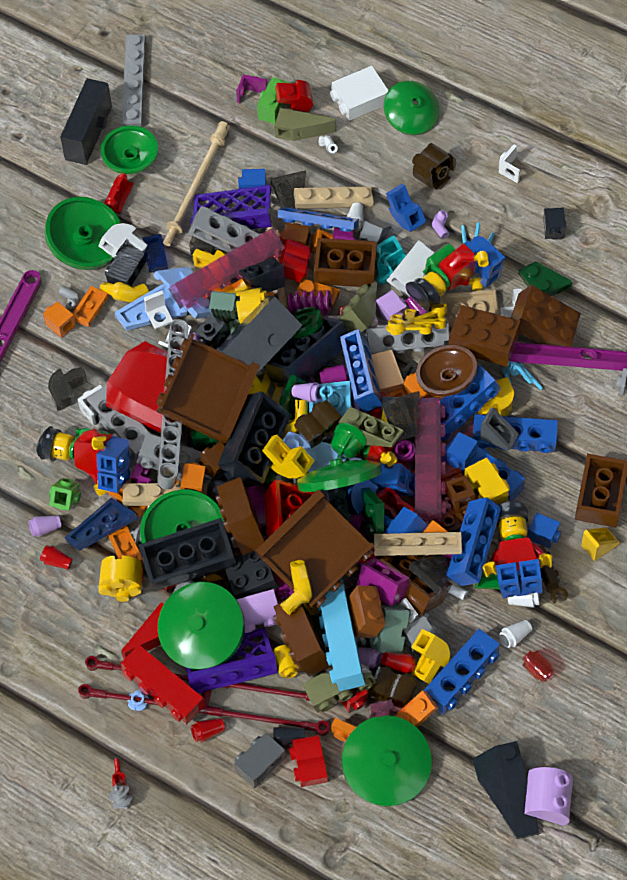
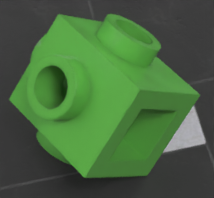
M62 478L51 486L49 491V506L57 507L61 510H70L80 501V484L74 483L72 479Z

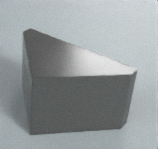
M375 218L367 220L364 223L359 241H374L379 244L384 241L392 225Z
M492 407L481 424L480 439L505 450H510L519 434Z

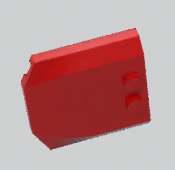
M146 341L128 350L108 379L106 388L107 407L160 433L162 414L156 412L159 405L155 403L160 392L164 393L167 351Z

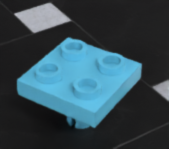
M350 381L319 384L323 386L320 389L321 402L328 400L343 417L347 410L352 407ZM309 402V413L316 403Z

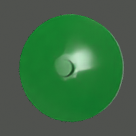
M72 197L59 202L50 211L45 223L44 235L50 251L62 263L80 270H95L108 265L114 260V257L99 247V243L112 226L121 223L112 209L104 203L89 197Z
M342 458L331 460L329 465L315 469L299 478L297 485L299 491L302 492L324 491L367 481L379 476L383 471L380 462L368 460L343 461Z
M182 489L165 493L154 500L143 515L140 525L141 542L145 543L222 518L220 508L211 498L198 491Z
M195 582L179 588L166 600L158 619V636L166 654L176 663L193 670L211 668L227 662L240 647L245 631V618L237 599L223 587L209 582Z
M384 715L362 722L350 733L342 750L341 764L347 784L359 798L376 806L392 807L401 805L420 793L428 781L432 759L429 745L417 727L405 719Z

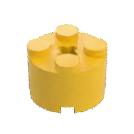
M255 288L236 292V296H240V301H236L240 324L268 296L266 290L262 291V288Z
M109 556L101 561L99 594L116 597V600L120 602H127L130 597L141 594L143 581L141 561L130 556H122V559H115V556Z

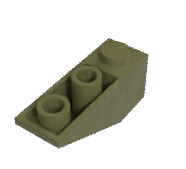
M280 108L274 126L275 138L296 141L336 132V118Z
M376 282L369 286L367 284L363 285L357 291L358 293L350 299L351 303L342 309L343 314L338 319L344 321L349 332L357 329L362 332L375 319Z
M352 407L347 410L339 423H348L360 429L366 437L365 445L393 447L404 432L403 429Z
M330 673L320 674L302 685L318 713L330 710L339 701L344 702L351 699L353 694L359 691L370 689L373 686L372 684L376 683V680L372 673H363L364 686L339 691L337 683L332 684Z

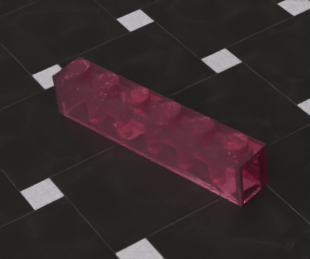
M271 228L176 282L168 289L180 309L185 306L189 309L198 304L197 299L203 297L205 300L210 297L212 291L220 287L222 290L231 285L230 280L234 278L242 279L243 277L239 274V270L272 257L275 259L280 257V252L285 247L274 228Z
M440 397L415 398V513L424 522H431L432 520L435 522L442 521V514H446V501H442V494H446V481H442V475H446V463L442 462V456H446L445 443L441 442V437H445V424H441V418H445V405H441Z

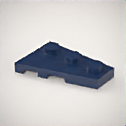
M110 498L64 538L69 545L80 551L135 521L138 517L135 512L115 499Z

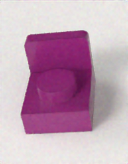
M137 463L131 474L132 484L152 483V480L149 479L151 468H144Z

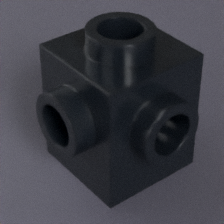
M209 315L195 332L199 338L198 342L213 349H217L230 335L226 324L212 315Z

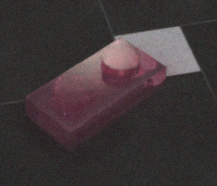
M392 699L370 704L368 708L369 719L391 715L394 709Z

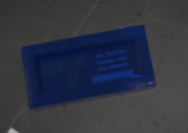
M162 234L142 237L144 243L147 244L145 254L149 273L167 270L168 264Z

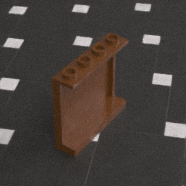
M192 333L189 339L184 338L180 346V350L183 352L180 357L176 356L172 364V368L175 370L172 375L168 374L164 382V386L167 388L164 393L160 392L155 404L159 406L156 412L225 444L230 438L260 365L254 362L251 365H247L193 339L195 334Z
M317 490L256 549V554L293 592L294 585L290 562L296 560L304 561L312 588V598L309 603L306 602L305 604L312 609L314 606L319 608L327 600L325 595L330 590L334 593L343 584L341 580L346 575L350 577L358 569L356 565L361 560L365 562L372 556L374 544H370Z

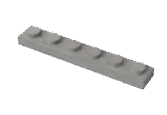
M145 34L126 35L122 126L134 125L142 127Z

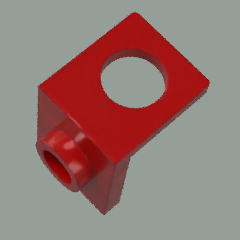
M366 689L361 692L359 691L355 693L354 697L341 702V704L348 713L353 710L357 711L366 705L368 692Z

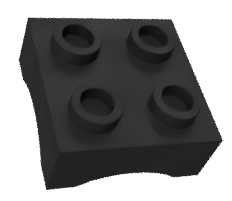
M256 550L243 556L242 554L234 556L237 564L225 568L236 599L279 588L273 570L256 554Z

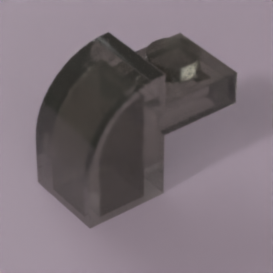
M82 366L77 369H71L66 374H63L61 369H58L51 375L48 388L57 411L76 404L72 390L88 383L86 372Z

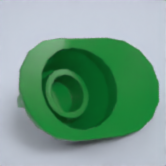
M339 423L333 433L331 448L338 454L337 459L341 457L352 459L363 450L366 444V437L357 427L348 423Z

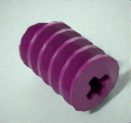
M296 290L295 296L290 293L288 297L289 312L295 316L294 313L297 310L315 307L322 312L323 316H326L332 309L330 290L326 291L325 296L322 290H319L318 296H316L314 290L311 291L310 296H308L306 290L303 291L302 296H300L299 290Z

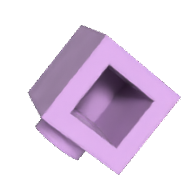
M393 290L376 300V311L387 324L390 316L394 314L402 315V320L405 319L407 304Z

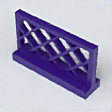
M270 185L194 196L191 225L196 213L202 206L199 204V201L208 200L209 202L203 207L210 208L216 205L218 208L214 210L215 213L219 214L224 210L227 213L219 215L229 217L232 221L245 225L251 230L272 227L270 217ZM266 192L261 199L256 197L259 193ZM243 195L247 196L242 201L237 199L238 197ZM221 198H228L223 204L218 202ZM251 200L256 201L251 207L246 205ZM232 202L237 204L232 209L228 208ZM261 205L265 207L262 209H257Z
M265 628L244 633L240 647L224 664L192 672L193 669L186 668L190 687L197 693L278 673L275 656ZM263 636L259 644L252 641L253 638ZM247 646L255 648L250 654L243 651ZM259 651L266 652V654L256 656ZM238 656H241V657H243V658H246V659H242V660L235 661V660L238 658Z

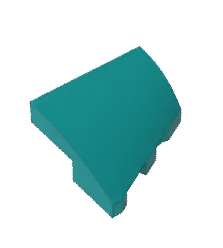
M394 235L377 244V281L379 285L389 283L387 279L406 257Z

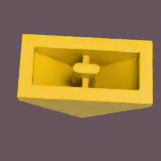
M607 527L586 529L583 532L581 546L596 561L617 547L620 541Z

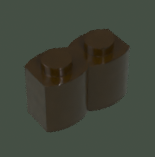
M328 400L320 401L313 406L310 413L298 417L294 427L311 448H314L328 435L334 433L342 416Z
M375 666L372 675L376 683L372 684L373 686L367 690L368 696L402 709L411 701L417 681L409 674L402 673L401 675L394 673L393 669L388 666Z

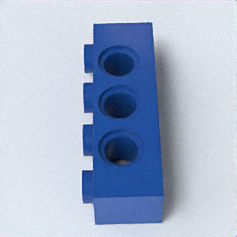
M359 329L340 336L354 400L364 413L382 406L383 403L368 341Z
M480 365L474 381L465 390L442 398L419 419V422L440 444L443 440L448 439L451 433L458 427L464 425L467 419L478 412L487 401L494 398L501 388L493 377Z
M474 414L473 439L478 441L477 446L479 448L491 447L505 450L480 439L481 424L486 415ZM502 416L519 433L511 449H518L523 452L529 450L542 453L555 452L558 420Z
M456 436L448 443V445L443 449L442 452V460L447 464H449L446 461L447 450L456 438ZM477 446V452L467 467L488 458L490 463H494L498 468L499 476L507 481L510 487L508 501H513L524 489L525 478H523L520 472L513 471L507 467L502 460L495 459L486 449ZM461 469L463 475H465V470Z
M487 497L469 501L460 529L462 554L452 555L446 575L460 586L479 583L481 579L483 565L486 562L501 507Z
M481 629L474 633L424 689L439 708L437 710L443 715L448 710L452 711L459 701L457 699L462 694L466 695L470 691L472 682L476 678L479 680L486 672L487 665L489 663L493 664L500 655V644ZM480 655L482 659L475 660L472 656ZM461 670H465L468 672V674L460 675L458 672ZM452 686L455 689L453 691H447L444 689V687Z

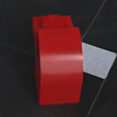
M299 79L296 83L277 82L275 86L277 103L290 104V109L306 113L311 110L313 99L311 86L308 82Z

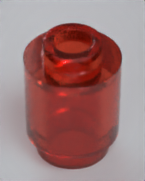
M538 650L535 652L529 651L522 659L524 661L522 666L537 681L540 680L542 683L547 681L555 672L552 668L553 665Z

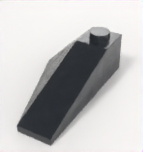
M518 742L494 746L473 758L472 761L478 782L488 793L490 800L496 805L516 839L539 835L536 817L524 814L528 782Z

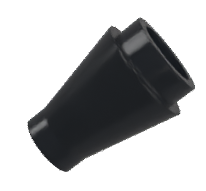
M285 725L273 727V738L281 747L292 744V740L306 738L305 727Z

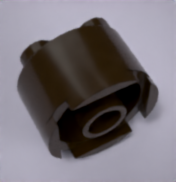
M433 143L428 144L420 154H416L412 159L414 164L413 177L436 190L447 184L451 178L448 175L451 170L454 172L456 168L455 157Z

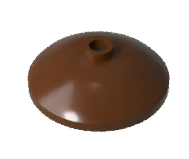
M445 345L431 350L420 360L416 369V379L422 390L430 395L439 397L451 396L465 390L474 381L478 371V364L473 353L467 348L458 345Z

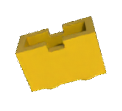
M488 458L465 468V475L473 491L477 490L480 494L477 496L478 499L487 497L497 505L508 500L510 487L505 479H501L498 468L494 463L491 464Z

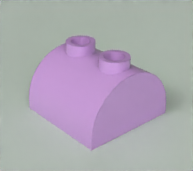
M273 589L237 599L245 618L244 633L255 631V625L264 623V627L276 625L273 617L276 615L273 606L277 605V600Z
M539 767L529 770L524 814L562 826L567 825L570 820L573 776L564 770L550 767Z

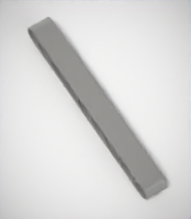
M174 320L170 325L165 380L168 374H173L175 369L172 368V364L176 356L180 357L183 352L180 350V346L184 338L188 339L189 327L184 320ZM162 415L157 482L161 488L171 489L176 485L182 424L177 421L169 422L168 420L173 419Z

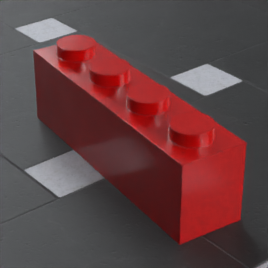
M140 645L121 662L123 676L130 682L134 680L139 684L138 688L144 694H151L154 697V701L161 708L166 707L169 709L171 716L178 722L182 720L187 725L204 708V699L201 695Z

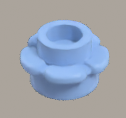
M141 690L130 694L131 700H127L129 708L138 711L144 710L147 703H144V698H149L148 695L144 694ZM134 697L142 698L140 702L133 701Z

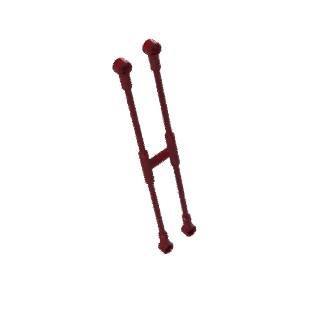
M89 656L85 660L89 671L97 669L123 671L121 665L98 660L95 656ZM91 661L96 662L93 666L88 665ZM174 673L181 680L189 681L188 675ZM241 683L222 687L303 698L306 701H310L307 693ZM82 684L78 688L79 695L83 699L98 697L102 699L131 700L130 695L91 688L89 684ZM84 689H88V690H89L88 693H86V694H83V693H81V692H82ZM212 690L202 693L205 706L199 714L219 717L229 716L300 728L305 727V730L315 731L320 736H325L329 733V724L324 720L318 723L298 722L227 711L223 708L209 706ZM134 697L133 701L140 702L142 700L141 697ZM144 698V703L157 705L154 699ZM326 726L327 729L322 731L319 727Z

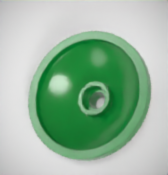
M399 82L390 88L384 98L383 109L386 119L393 128L403 134H424L435 125L439 117V103L435 94L420 82Z
M134 125L122 126L114 129L104 138L100 149L101 157L105 165L117 173L135 174L146 170L154 163L158 155V143L155 136L143 127Z

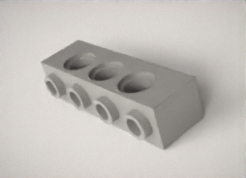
M203 206L196 213L188 234L253 265L266 259L273 241L264 234L257 233L247 226L240 225L229 217L219 215L212 209Z
M444 318L446 319V327L443 329H436L432 325L433 337L430 340L423 339V334H420L419 330H406L401 335H391L390 332L386 331L388 324L369 326L366 329L370 352L377 354L392 350L394 354L405 353L406 349L424 351L426 350L425 347L433 346L435 349L449 345L448 320ZM406 333H412L413 339L410 342H404L403 336ZM386 335L393 336L391 344L383 343V338Z
M105 385L86 398L88 408L93 412L94 417L99 420V424L105 432L108 430L113 436L129 441L128 451L130 459L133 458L136 461L146 432H149L140 422L106 406L107 386Z
M146 432L136 463H139L144 468L158 470L159 457L156 454L160 453L161 437ZM180 444L179 461L188 464H199L202 452ZM178 465L177 477L181 480L184 465ZM204 473L203 483H207L209 488L212 478Z

